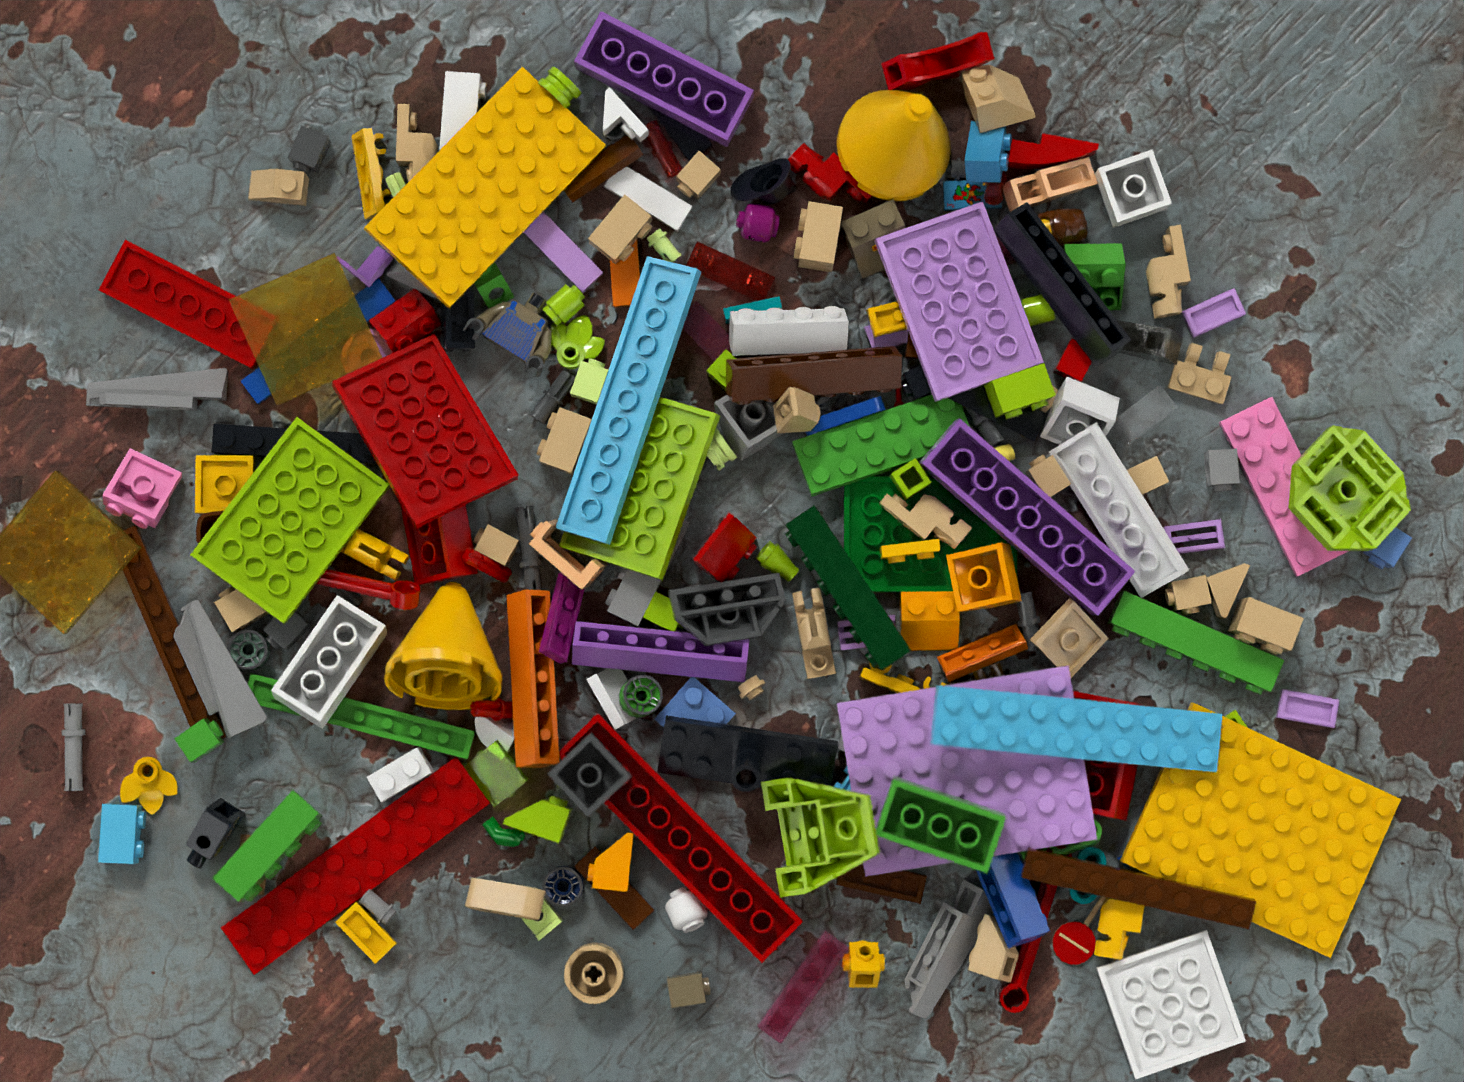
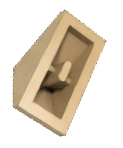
M1244 563L1206 577L1211 604L1216 617L1220 619L1227 618L1250 565Z

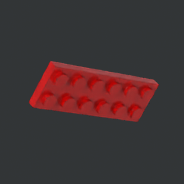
M124 240L99 288L100 292L251 369L257 363L279 321V318L127 240Z

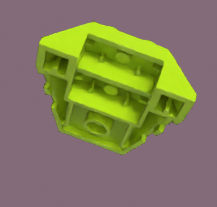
M789 777L761 782L765 811L777 809L786 860V866L775 869L780 898L808 894L880 854L870 795Z

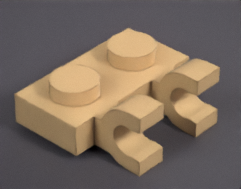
M1194 343L1189 344L1184 362L1175 361L1167 388L1221 405L1224 404L1232 378L1225 375L1224 371L1231 354L1221 351L1216 352L1212 369L1208 370L1196 366L1203 346Z

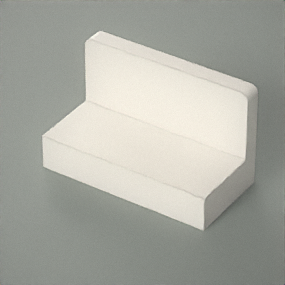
M607 668L587 679L615 730L636 719L626 714L619 704L618 695L620 689L628 681L622 670Z

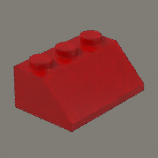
M401 505L415 583L425 585L478 573L476 568L462 561V555L465 553V550L467 548L473 549L466 505L417 529L414 528Z

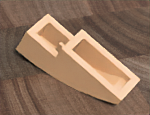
M1089 157L1042 169L1031 175L1009 180L1001 188L1009 212L1026 202L1033 207L1097 185L1098 182Z

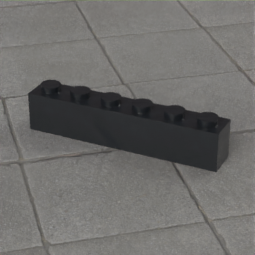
M1026 202L1007 213L993 229L995 234L1095 367L1114 357L1131 341L1130 337L1029 203Z

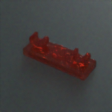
M698 241L686 266L700 270V276L755 301L766 299L775 279L772 275Z

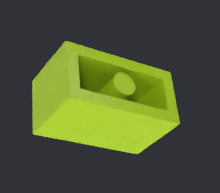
M1044 363L992 380L984 385L995 418L1005 415L1006 420L1022 415L1021 409L1030 406L1032 411L1049 405L1048 400L1056 396Z

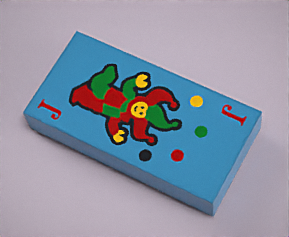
M966 180L943 181L944 211H957L982 201L985 209H1001V183L966 182Z

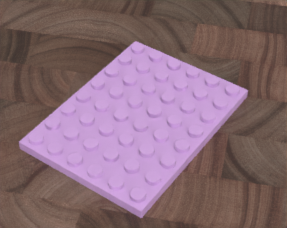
M1068 665L943 685L1074 699ZM936 687L837 703L851 791L870 795L875 828L894 775L1005 813L1006 820L993 856L1027 851V848L1040 849L1097 839L1084 759L930 744ZM877 836L880 854L863 864L865 876L952 863V861Z

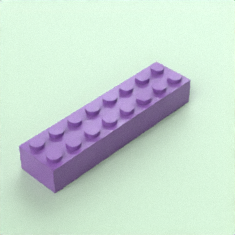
M961 419L955 420L920 460L919 464L929 475L1091 615L1098 616L1136 572Z

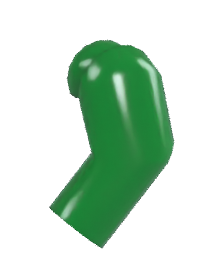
M494 816L482 824L497 845L516 847L525 839L524 831L516 828L512 830L503 829Z

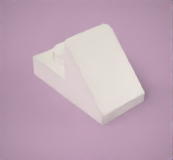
M609 87L605 91L604 136L622 122L621 129L631 140L636 137L641 143L649 136L648 129Z

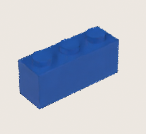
M1017 852L993 857L988 873L976 870L1008 949L1037 940L1050 931L1046 916L1042 913L1036 899L1034 888L1031 886L1029 879L1021 878L1023 861L1019 858Z

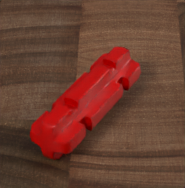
M467 548L462 555L463 562L502 583L508 582L509 577L512 575L511 569L472 548Z

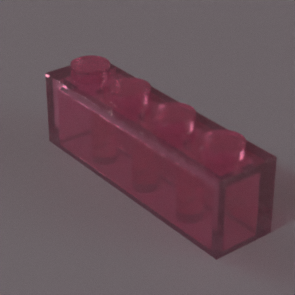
M823 929L758 1021L757 1027L782 1044L849 949L848 945L826 929Z

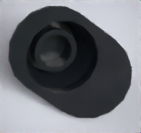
M779 158L744 171L732 183L730 189L731 196L738 201L758 198L766 204L780 202L787 195L796 191V184L790 175V162L786 158Z

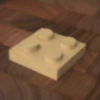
M1069 598L1030 641L1055 667L1068 665L1070 678H1072L1109 638L1075 601Z

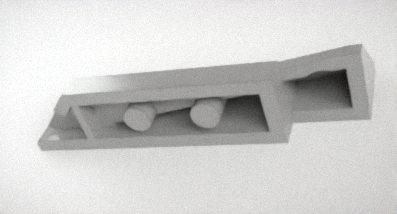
M226 368L91 382L87 385L86 406L197 411L198 400L226 401L228 370Z
M199 600L192 601L181 608L183 613L180 625L176 627L173 637L209 716L220 713L227 738L246 732L266 722V714Z
M965 879L961 884L954 906L943 903L905 978L906 990L911 992L912 1006L909 1008V1011L924 1019L928 1018L976 943L978 937L977 928L980 921L983 920L984 914L992 916L994 914L984 889Z

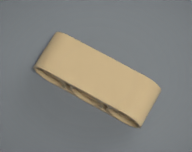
M471 878L465 907L488 913L539 921L546 891L527 886Z

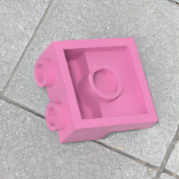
M130 448L102 495L103 505H106L105 509L114 516L120 517L123 513L131 517V521L140 528L146 529L148 525L156 528L169 505L168 500L182 478V472Z

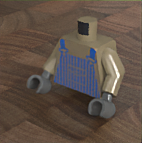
M535 293L531 294L524 306L515 300L501 302L485 310L477 318L469 319L463 329L464 332L468 328L476 331L472 337L473 340L478 339L482 330H484L482 333L484 338L526 363L525 372L530 367L536 368V377L541 375L543 365L552 350V332L547 327V320L539 316L546 304V300Z

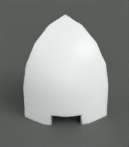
M475 717V730L480 741L489 750L504 759L511 751L510 748L514 742L513 719L505 718L500 721H494L491 717Z

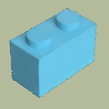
M102 804L98 862L136 864L139 863V858H143L144 841L140 840L141 829H144L146 825V812L142 811V805Z

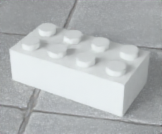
M337 595L272 688L271 692L274 699L323 729L387 636L386 625Z

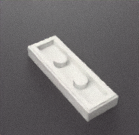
M625 167L610 177L604 186L621 198L625 194L652 217L677 232L693 208L687 202L629 167Z

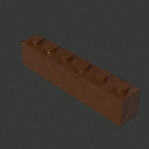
M895 346L727 359L726 393L732 402L741 405L750 404L754 400L777 402L785 391L791 387L822 397H834L836 393L861 395L864 391L872 390L887 393L892 391V389L901 388L902 355Z

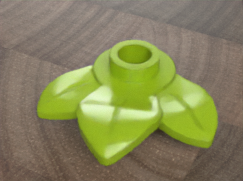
M586 315L575 318L569 323L568 327L562 323L558 326L554 323L551 325L552 347L557 350L556 357L559 364L566 369H575L579 367L581 361L596 358L604 348L605 340L592 336V324ZM573 350L576 354L571 358L567 357L566 353Z

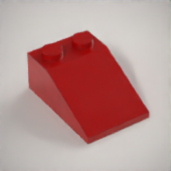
M729 512L694 557V564L718 582L731 581L740 570L736 565L742 557L748 560L758 547L754 544L757 537Z

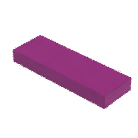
M558 573L539 648L541 654L560 664L567 662L585 588L581 590L563 573Z

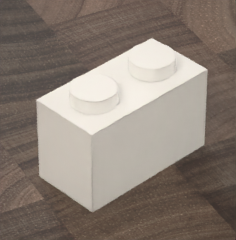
M417 747L367 776V779L380 802H385L433 774L434 770L421 747Z

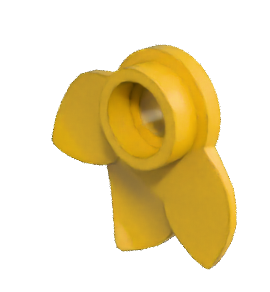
M153 757L139 759L134 765L133 773L123 779L120 788L122 803L139 799L140 804L151 815L161 808L164 795L173 796L178 793L175 777L163 770L161 763ZM148 765L153 768V774L150 777L144 774V768Z

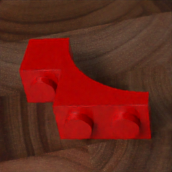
M979 32L941 47L900 54L881 65L888 90H909L931 80L957 78L961 76L962 71L980 67L994 60V55L988 33Z

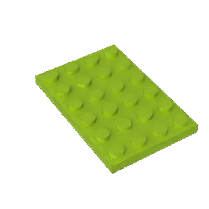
M659 397L610 545L564 532L559 547L663 580L720 415Z
M296 417L190 556L285 625L351 539L355 531L387 492L390 485Z

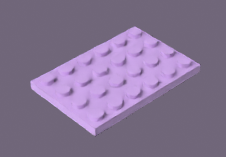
M983 201L875 239L874 242L935 402L985 385L992 380L1044 363Z

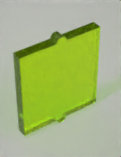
M498 740L484 751H478L476 753L477 756L464 766L493 807L497 806L508 796H514L515 790L528 781V778L521 769L516 768V763Z

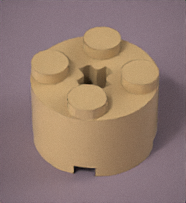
M595 942L587 943L577 948L569 957L564 970V980L569 991L577 999L589 1004H598L610 999L620 988L624 976L623 963L618 953L606 944ZM592 966H596L597 970L602 971V974L598 975L597 980H592V976L586 973Z

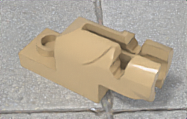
M398 104L396 162L399 166H409V168H406L407 180L409 182L438 153V145L430 133H411V130H416L417 114L412 113L409 104Z
M1181 225L1169 226L1165 231L1166 235L1162 236L1164 251L1169 252L1170 255L1151 259L1146 268L1150 296H1157L1162 299L1152 305L1155 319L1183 313L1181 307L1182 293L1178 286L1187 285L1191 278Z
M886 494L879 503V506L922 541L932 531L935 534L933 537L955 549L972 529L962 519L956 524L950 525V518L954 512L934 496L924 494L910 512L906 509L908 504L896 494L892 497Z
M820 588L810 590L812 598V608L806 609L804 606L802 591L792 593L807 679L836 674Z

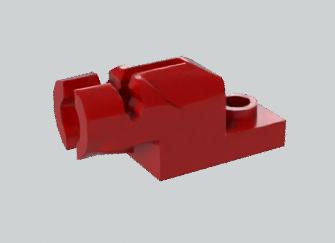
M803 143L788 158L791 170L795 174L802 170H807L802 181L823 199L831 201L845 185L848 187V194L857 202L862 200L867 204L874 197L857 186L858 182L849 171H844L839 156L834 152L824 162L822 160L823 156Z

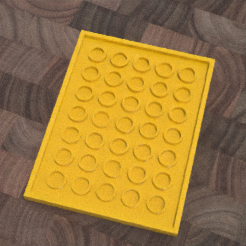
M1191 702L1188 708L1189 711L1215 713L1194 702ZM1222 716L1217 772L1162 767L1120 861L1151 876L1255 899L1256 905L1251 922L1331 958L1401 799Z

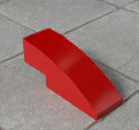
M1042 133L1039 139V144L1012 139L1010 151H1008V167L1044 169L1095 155L1099 143Z

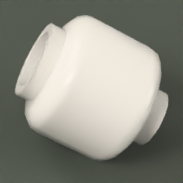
M682 887L670 894L671 899L666 903L665 910L675 929L688 933L705 924L704 919L708 914L707 908L690 890L687 891L686 887Z

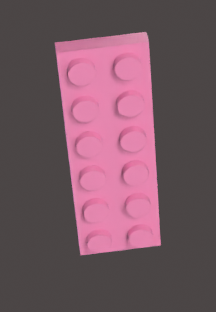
M1270 397L1219 422L1231 448L1237 449L1238 462L1295 576H1300L1349 552L1327 551L1288 509L1292 465L1299 459L1301 453L1273 398Z

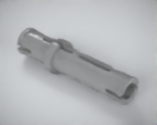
M83 703L64 704V730H62V736H65L64 791L83 790L82 735H85V729H82Z

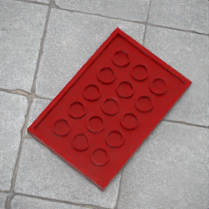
M435 334L332 381L333 389L415 529L518 480L519 475Z

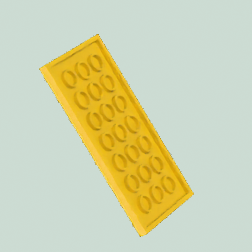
M523 66L364 227V230L449 309L606 147V144L571 111L564 108L549 91L539 85V81Z

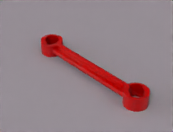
M327 569L316 583L390 600V604L398 609L409 610L419 605L420 586L411 581L388 583Z
M1064 845L1055 846L1058 849L1066 848ZM1046 847V852L1052 853L1049 847ZM1040 882L1036 899L1042 913L1048 919L1057 886ZM1042 937L1021 945L1011 983L1005 984L1000 989L999 1002L1009 1012H1021L1029 1003V994L1026 986ZM1020 988L1024 994V1001L1020 1006L1010 1008L1004 1003L1003 995H1007L1010 990Z

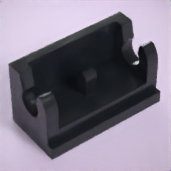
M466 291L450 309L441 302L442 347L445 352H452L453 350L466 352L475 349V340L472 339L475 330L468 328L465 332L463 331L468 320L474 318V291Z

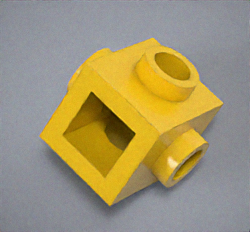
M865 940L849 942L848 953H843L842 969L843 971H848L849 988H878L880 972L884 971L885 957L884 954H879L878 942H868Z

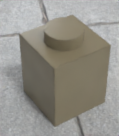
M702 971L667 977L671 1008L706 1003V995H711L709 978H703Z

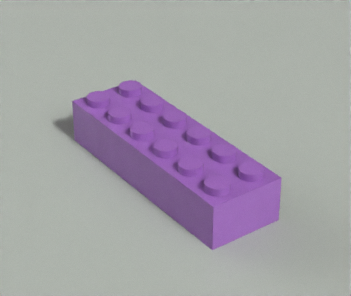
M602 11L599 13L574 60L575 69L726 147H728L754 97L753 89Z

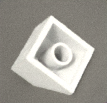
M1066 377L1054 398L1040 437L1060 445L1096 422L1106 436L1115 423L1120 398Z

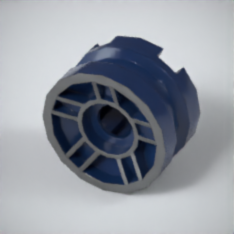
M557 866L544 877L542 888L543 891H546L545 898L552 905L568 907L576 903L581 897L584 884L577 870L569 866ZM560 881L568 883L569 888L567 891H559L558 883Z

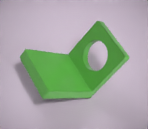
M495 262L474 283L488 309L514 298L511 289ZM500 287L504 289L503 294L499 298H489V293L494 288Z

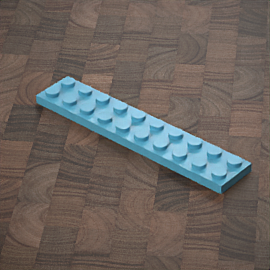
M649 256L646 257L555 527L556 529L610 545L701 275V271L697 268Z
M936 685L930 744L1217 772L1223 714Z

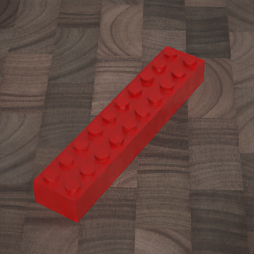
M597 713L559 751V758L563 760L590 733L597 737L632 775L604 804L763 963L803 923V920L653 767Z

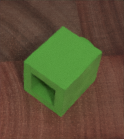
M202 719L174 739L190 763H194L222 745L224 741L221 736L224 733L215 720L210 722L209 719Z

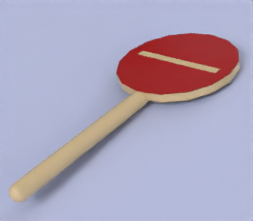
M1101 896L1084 923L1069 921L1062 924L1055 931L1052 939L1053 949L1061 961L1070 965L1081 964L1093 955L1096 940L1088 926L1107 897Z

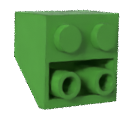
M1122 243L1064 244L1065 253L1109 310H1121L1126 264Z

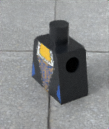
M222 798L207 806L186 843L192 849L186 859L187 862L194 867L202 868L207 859L211 860L217 856L226 845L245 812Z

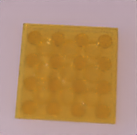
M335 253L229 299L277 406L383 358Z
M55 470L0 534V575L60 632L68 634L142 547L60 471Z

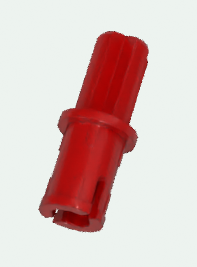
M497 698L494 701L477 700L470 704V713L474 717H491L494 721H500L505 718L513 719L512 701H503L501 698Z

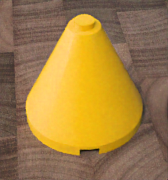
M881 90L863 96L847 111L837 134V152L844 171H849L858 182L857 186L860 189L883 200L906 201L922 196L938 183L949 164L951 142L943 119L928 98L920 94L900 90Z
M449 582L438 589L387 662L384 682L386 687L399 698H403V693H407L416 697V705L442 710L471 709L470 704L473 701L483 700L490 696L491 700L494 701L499 697L502 689V674L470 596L461 584Z

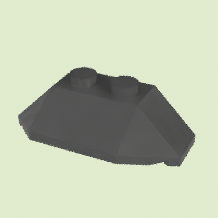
M779 573L668 591L674 620L705 646L761 637L786 601Z

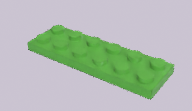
M929 395L792 441V446L810 495L813 497L902 467L915 458L917 461H920L955 420L961 419L968 426L969 423L961 404L949 398L935 402L933 395Z

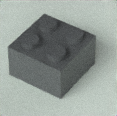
M590 733L548 773L588 817L632 777L629 771L593 733Z

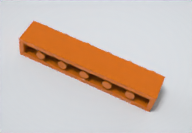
M525 589L507 595L516 768H543L560 763L554 660L539 652L551 605L550 591Z

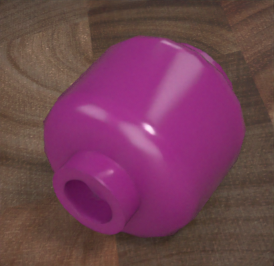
M749 203L744 211L738 212L736 228H741V236L744 239L766 243L771 237H776L779 215H775L773 207Z

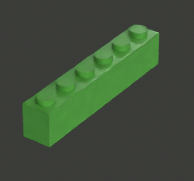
M1126 591L1120 592L1107 623L1114 626L1112 631L1128 638L1129 634L1135 635L1140 638L1139 643L1155 649L1156 645L1165 648L1167 649L1166 655L1180 661L1183 657L1193 661V667L1208 672L1209 668L1220 672L1219 678L1235 684L1236 680L1247 684L1246 690L1261 695L1263 691H1272L1285 661Z

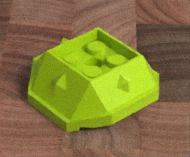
M1332 425L1292 465L1288 509L1327 551H1371L1376 549L1411 511L1409 499H1407L1403 472L1364 430ZM1341 487L1345 490L1346 496L1343 495Z

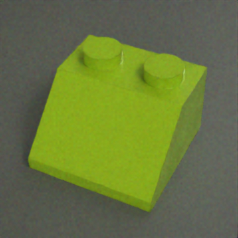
M550 796L549 800H541L505 818L503 824L560 843L573 808L567 806L568 800Z

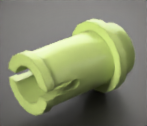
M658 229L647 238L649 241L648 246H653L663 260L669 262L676 261L682 254L677 251L666 235L668 233Z

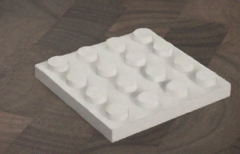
M1202 930L1124 957L1122 960L1119 959L1096 967L1135 1079L1246 1041L1207 930Z

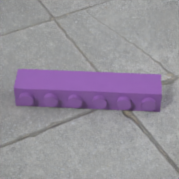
M576 621L572 647V665L745 682L749 639L705 646L691 633Z

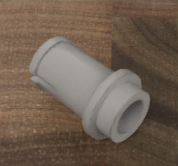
M371 889L358 902L378 918V923L382 922L385 925L397 912L393 909L394 905L392 903L388 905Z

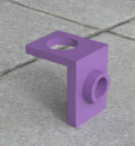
M377 246L357 271L337 256L335 260L359 281L370 287L377 278L382 276L385 268L393 260V257Z

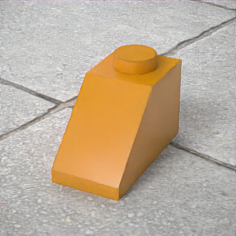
M627 832L595 858V864L589 863L587 881H593L592 888L628 891L634 838L633 832Z

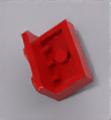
M416 289L411 290L369 320L372 328L384 340L391 353L419 341L441 324L433 307Z

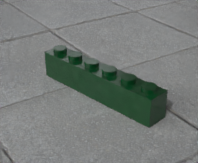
M812 506L785 524L789 530L785 533L786 537L794 548L799 545L805 554L801 557L803 563L810 572L815 569L821 578L817 581L819 587L826 596L831 593L837 602L833 605V608L842 620L847 617L853 626L849 629V632L857 644L863 642L869 650L865 656L875 669L879 666L881 670H885L911 653L912 650L817 507Z

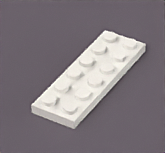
M1097 422L1049 451L1050 455L1055 457L1067 476L1072 490L1108 547L1136 571L1129 580L1140 598L1189 570Z

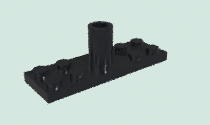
M666 715L657 773L731 783L742 792H751L757 787L762 788L761 782L788 777L831 786L838 741Z

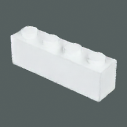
M445 72L439 151L480 110L481 99H486L487 84L482 82L479 73Z
M828 306L824 309L799 307L795 310L769 308L765 311L740 309L739 311H730L729 344L732 356L800 354L847 350L849 321L845 309L836 306Z

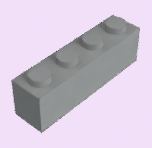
M686 520L682 524L667 570L690 526V522ZM622 568L618 576L622 582L618 590L612 588L605 602L609 606L607 612L639 627L655 591L657 592L662 580Z

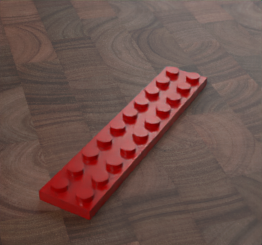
M456 756L226 923L221 929L255 975L359 900L369 889H374L491 802Z

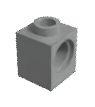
M1237 449L1208 450L1204 453L1206 487H1214L1215 492L1231 491L1233 485L1240 483Z

